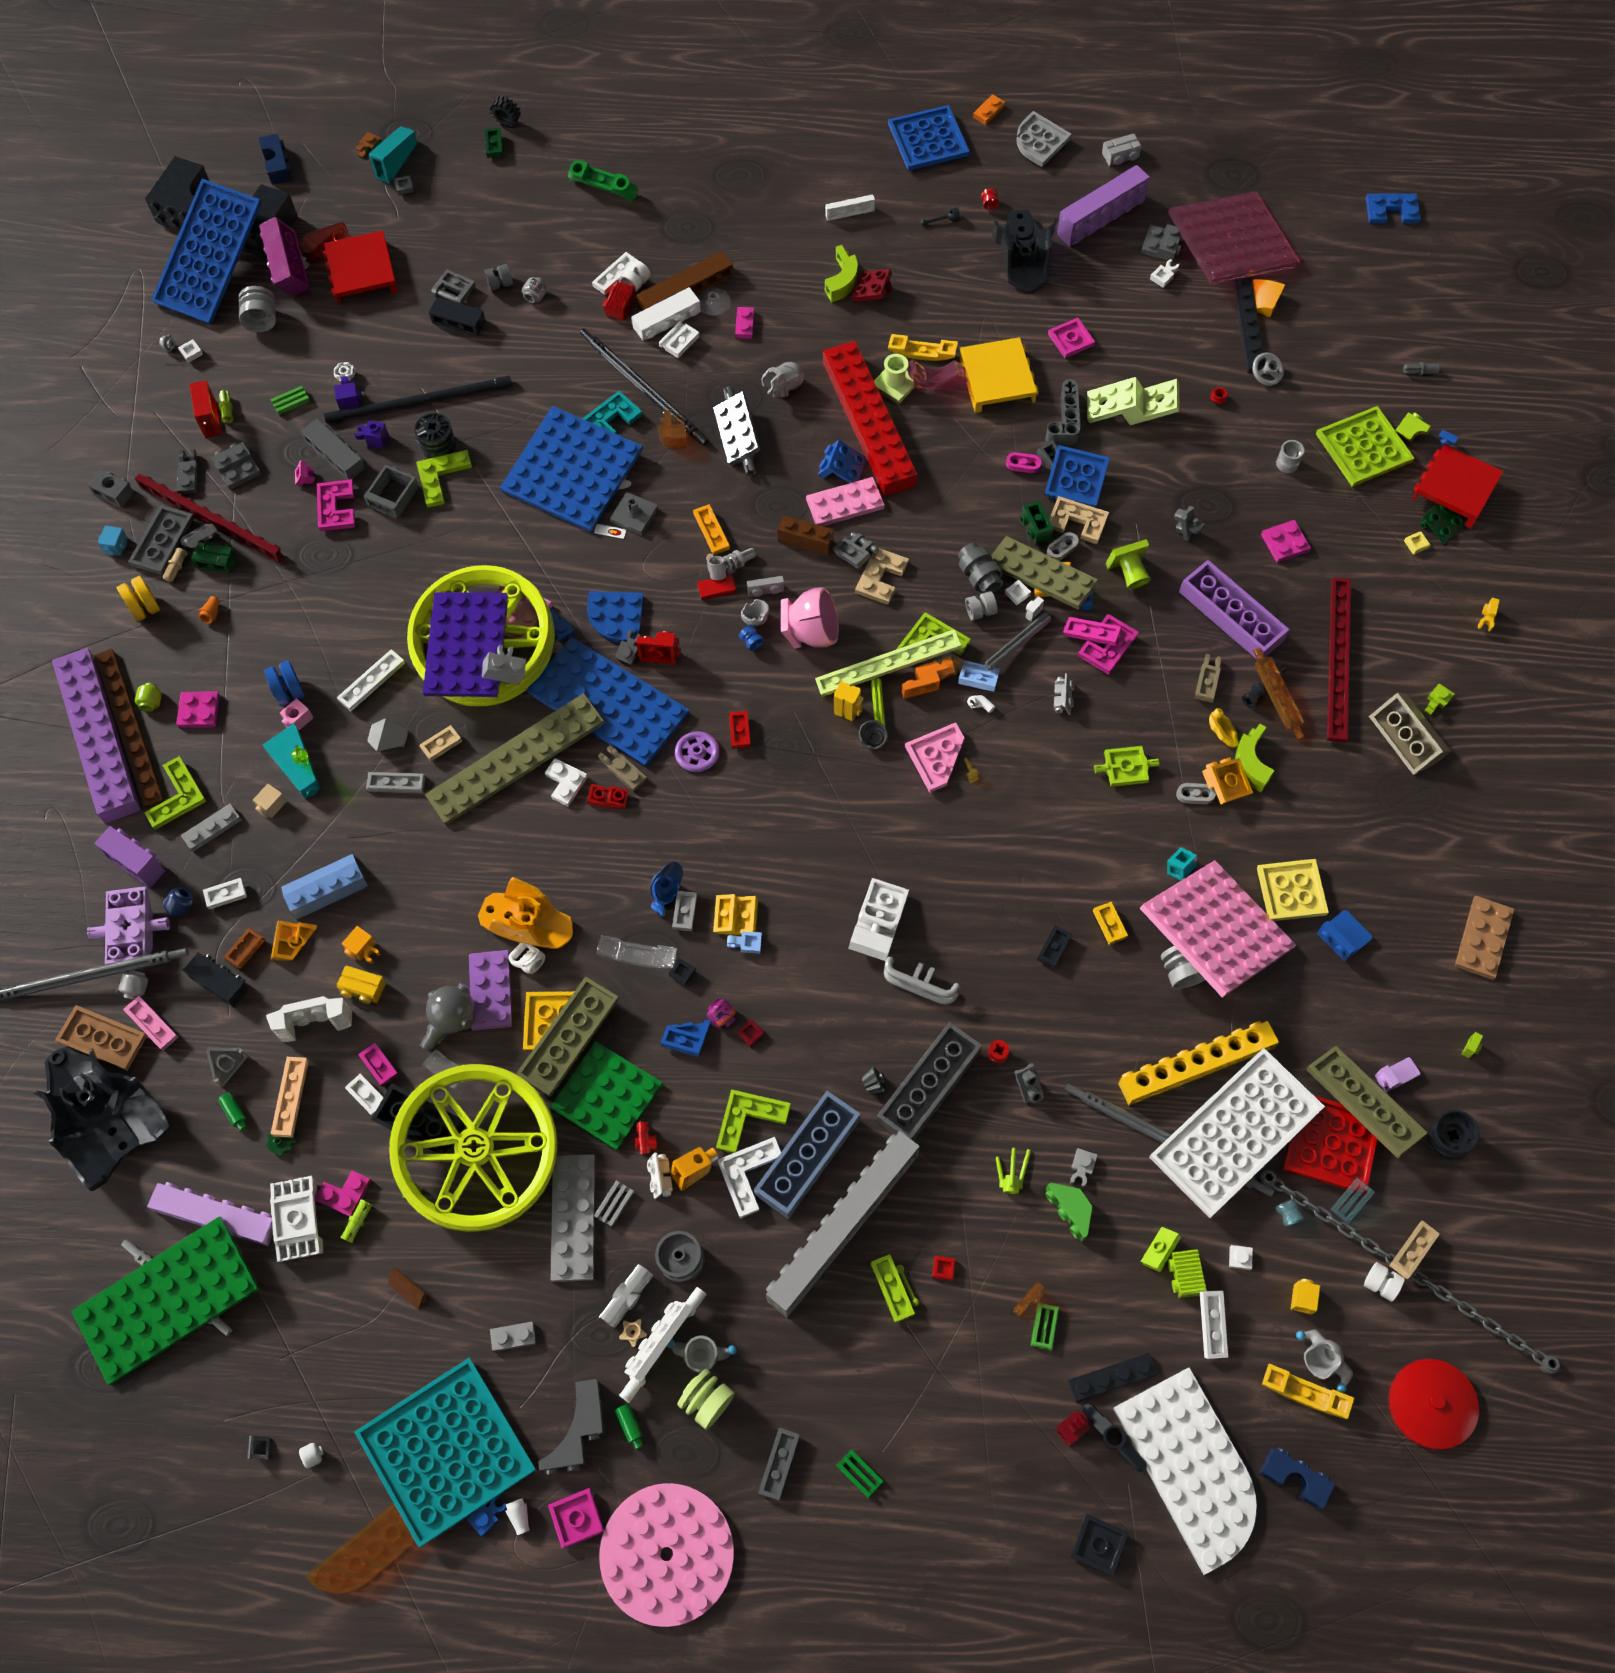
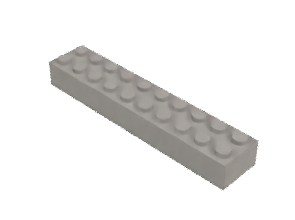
M901 1131L897 1135L892 1134L884 1151L880 1149L873 1158V1164L870 1167L867 1165L861 1172L860 1180L857 1183L854 1181L849 1186L847 1196L844 1199L840 1198L833 1207L835 1208L834 1212L831 1215L827 1214L822 1219L820 1229L817 1232L814 1230L809 1235L807 1245L804 1248L800 1247L793 1256L795 1258L790 1265L787 1263L780 1271V1278L777 1281L773 1280L766 1288V1291H768L766 1294L767 1302L786 1318H788L918 1157L919 1145Z

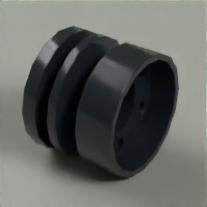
M429 413L417 420L415 435L420 450L426 458L430 459L454 453L456 439L447 417L439 413Z
M1449 1110L1441 1114L1429 1128L1427 1135L1428 1144L1432 1151L1440 1158L1458 1160L1475 1147L1479 1140L1480 1131L1475 1119L1467 1112ZM1449 1134L1453 1135V1141L1449 1140Z

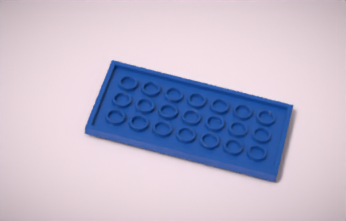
M201 179L151 301L157 305L212 325L262 201L250 195Z
M572 637L549 662L536 681L526 690L527 694L554 711L584 693L605 723L591 732V734L645 768L690 713L689 709Z

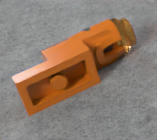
M941 657L923 661L922 665L915 668L916 680H909L902 684L903 698L906 699L939 690L940 679L943 680L957 675V672H961L958 657Z

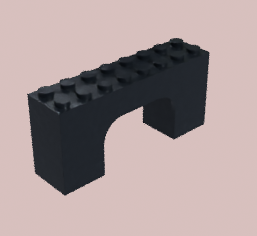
M176 156L172 159L145 198L157 223L181 230L201 179L210 181L203 165ZM260 184L252 197L260 199L262 205L242 251L267 259V255L264 252V243L260 236L261 230L259 225L277 217L286 225L292 227L298 215L290 193Z

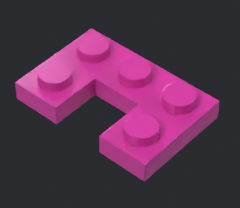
M352 479L317 483L319 531L355 528L354 510H337V500L354 498Z
M1107 614L1101 623L1122 628L1117 645L1107 644L1103 649L1088 640L1078 652V657L1109 675L1137 638L1139 632Z

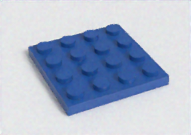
M949 105L888 119L889 128L908 171L969 156L970 151Z

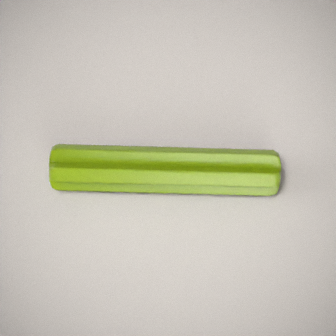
M875 678L871 680L874 720L885 726L881 679Z

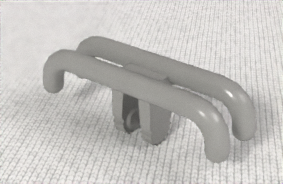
M887 957L884 977L889 983L944 1005L951 1004L957 999L960 984L955 983L950 990H944L929 984L935 971L934 968L931 967L928 970L927 976L922 981L918 979L923 970L922 963L918 964L912 977L895 970L892 966L894 962L893 957Z

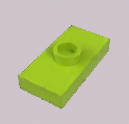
M1161 1227L1140 1262L1144 1266L1160 1272L1181 1236L1174 1231Z

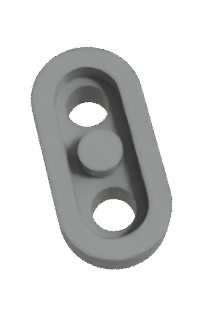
M1071 532L1063 534L1048 546L1047 555L1058 561L1062 560L1077 548L1079 541L1077 535Z
M1183 783L1178 787L1176 796L1182 803L1210 804L1216 796V791L1214 787L1209 789L1207 784Z

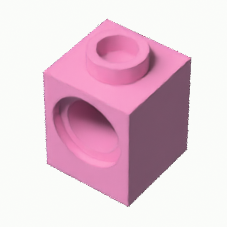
M297 698L280 712L283 718L282 723L286 727L294 723L298 730L313 719L309 709Z

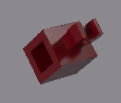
M1076 1410L1055 1428V1431L1069 1447L1091 1428L1088 1425L1090 1421L1083 1412L1079 1413Z

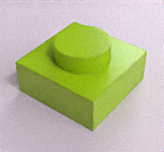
M1475 1032L1469 1038L1461 1055L1470 1058L1474 1053L1478 1054L1483 1045L1480 1043L1483 1035Z

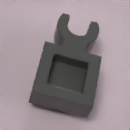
M629 630L627 632L628 640L627 642L621 641L615 658L633 665L638 654L636 647L637 637L633 639L634 631Z

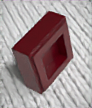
M751 1019L737 1031V1035L751 1048L765 1035V1032Z

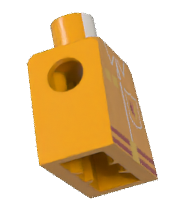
M698 1147L674 1160L670 1175L679 1189L683 1191L710 1172L711 1163L719 1159L718 1154L713 1148L704 1152L701 1147Z

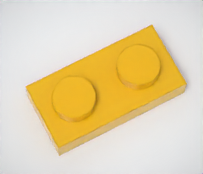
M1112 902L1093 909V913L1109 945L1127 939L1128 934Z

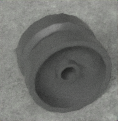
M684 1231L670 1232L662 1237L657 1244L655 1251L656 1263L664 1276L670 1281L681 1284L691 1282L703 1270L705 1262L704 1252L697 1239L690 1233ZM683 1254L682 1258L677 1259V1256Z

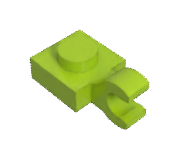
M1438 684L1428 696L1427 700L1430 703L1424 711L1431 715L1437 707L1443 710L1453 698L1454 693Z

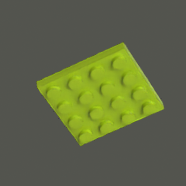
M1378 406L1318 429L1316 432L1317 437L1352 487L1412 463L1414 460L1413 455Z

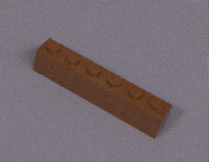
M723 251L714 254L637 294L638 306L643 311L687 288H690L696 295L733 276V264Z

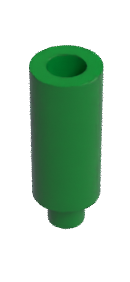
M231 1092L223 1094L218 1098V1101L233 1127H237L240 1132L244 1131L247 1128L245 1124L247 1119Z
M625 1404L617 1408L615 1412L628 1443H633L636 1450L643 1446L641 1441L643 1434L630 1404Z

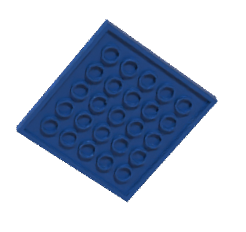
M552 406L502 483L500 490L575 526L592 532L641 454L643 446Z

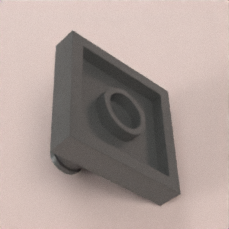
M626 492L611 516L610 522L642 536L657 512L658 505Z

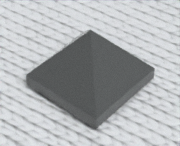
M250 1436L248 1459L268 1460L270 1437Z

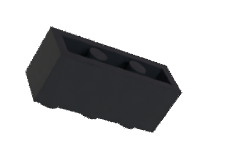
M439 297L436 298L429 311L433 324L477 337L486 322L483 310Z
M197 952L182 971L193 981L234 1008L248 991V987L244 984L246 980L238 974L235 976L230 974L231 970L225 965L221 964L218 966L215 964L216 960L210 955L205 954L204 956Z

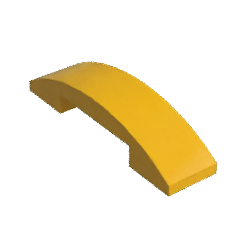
M891 334L888 350L908 358L940 361L955 357L958 342L941 340L940 344L909 341L908 336Z
M1268 1364L1262 1382L1263 1386L1280 1395L1343 1419H1348L1354 1400L1351 1396L1313 1384L1291 1375L1289 1371L1272 1364Z

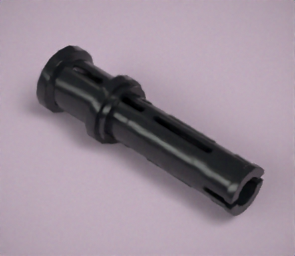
M1277 663L1259 683L1253 684L1251 690L1242 696L1243 703L1249 708H1255L1257 702L1266 696L1267 690L1286 672V667L1283 664L1281 665V663Z

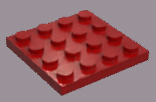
M1315 1096L1325 1107L1288 1142L1282 1170L1365 1195L1377 1138L1341 1103Z

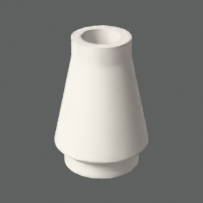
M523 1498L506 1504L507 1510L505 1512L514 1526L517 1535L529 1531L527 1503H524Z

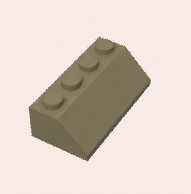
M1397 692L1369 716L1413 775L1436 764L1451 752L1406 693Z

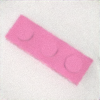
M140 996L123 1009L162 1051L179 1038Z

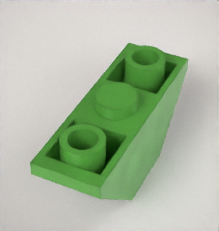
M1049 1183L1045 1189L1047 1191L1045 1193L1046 1197L1051 1203L1056 1204L1059 1209L1057 1210L1059 1216L1063 1221L1067 1220L1071 1226L1070 1231L1076 1239L1079 1238L1081 1242L1084 1241L1088 1236L1092 1205L1081 1189Z

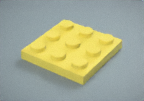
M1316 859L1258 865L1257 872L1267 915L1270 920L1281 921L1325 916L1329 913Z

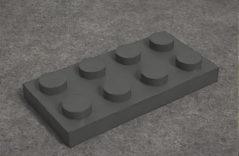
M160 505L129 559V564L163 575L168 566V561L172 559L176 548L180 545L181 538L185 536L194 519L193 514Z

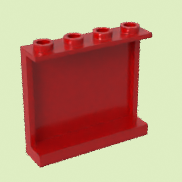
M383 230L324 243L326 250L323 251L325 261L328 260L326 268L328 273H331L328 277L331 286H334V288H331L333 298H337L339 305L342 304L340 297L390 286L391 293L398 292Z
M1444 444L1441 450H1436L1432 458L1435 461L1431 460L1426 468L1428 472H1423L1419 480L1422 483L1416 484L1413 490L1415 495L1412 501H1415L1418 495L1423 496L1467 517L1468 520L1465 526L1472 528L1503 471Z

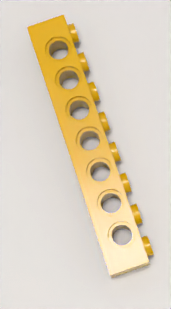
M1258 1021L1251 1024L1250 1028L1246 1030L1240 1028L1233 1031L1232 1035L1228 1037L1224 1035L1219 1036L1210 1044H1206V1042L1201 1043L1192 1051H1188V1049L1183 1050L1174 1058L1165 1057L1159 1060V1063L1156 1065L1147 1064L1141 1067L1138 1072L1133 1073V1071H1129L1122 1075L1119 1086L1128 1105H1132L1252 1058L1263 1048L1267 1051L1275 1049L1279 1042L1269 1022L1261 1023ZM1248 1037L1255 1038L1257 1043H1251ZM1230 1044H1235L1239 1050L1231 1049ZM1211 1051H1217L1220 1057H1214ZM1193 1058L1200 1059L1202 1061V1064H1196L1193 1061ZM1175 1065L1182 1066L1184 1072L1177 1071ZM1156 1073H1163L1166 1079L1158 1078ZM1138 1080H1145L1147 1086H1141Z

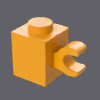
M358 926L341 943L345 948L344 953L351 959L356 957L361 961L365 958L368 963L372 964L373 960L369 956L373 953L378 956L380 955L379 951L373 947L376 944L373 937Z

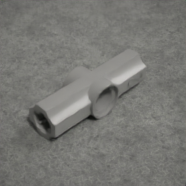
M638 1264L626 1282L621 1283L612 1296V1301L600 1315V1318L615 1329L626 1312L636 1305L641 1296L640 1293L651 1280L653 1274Z

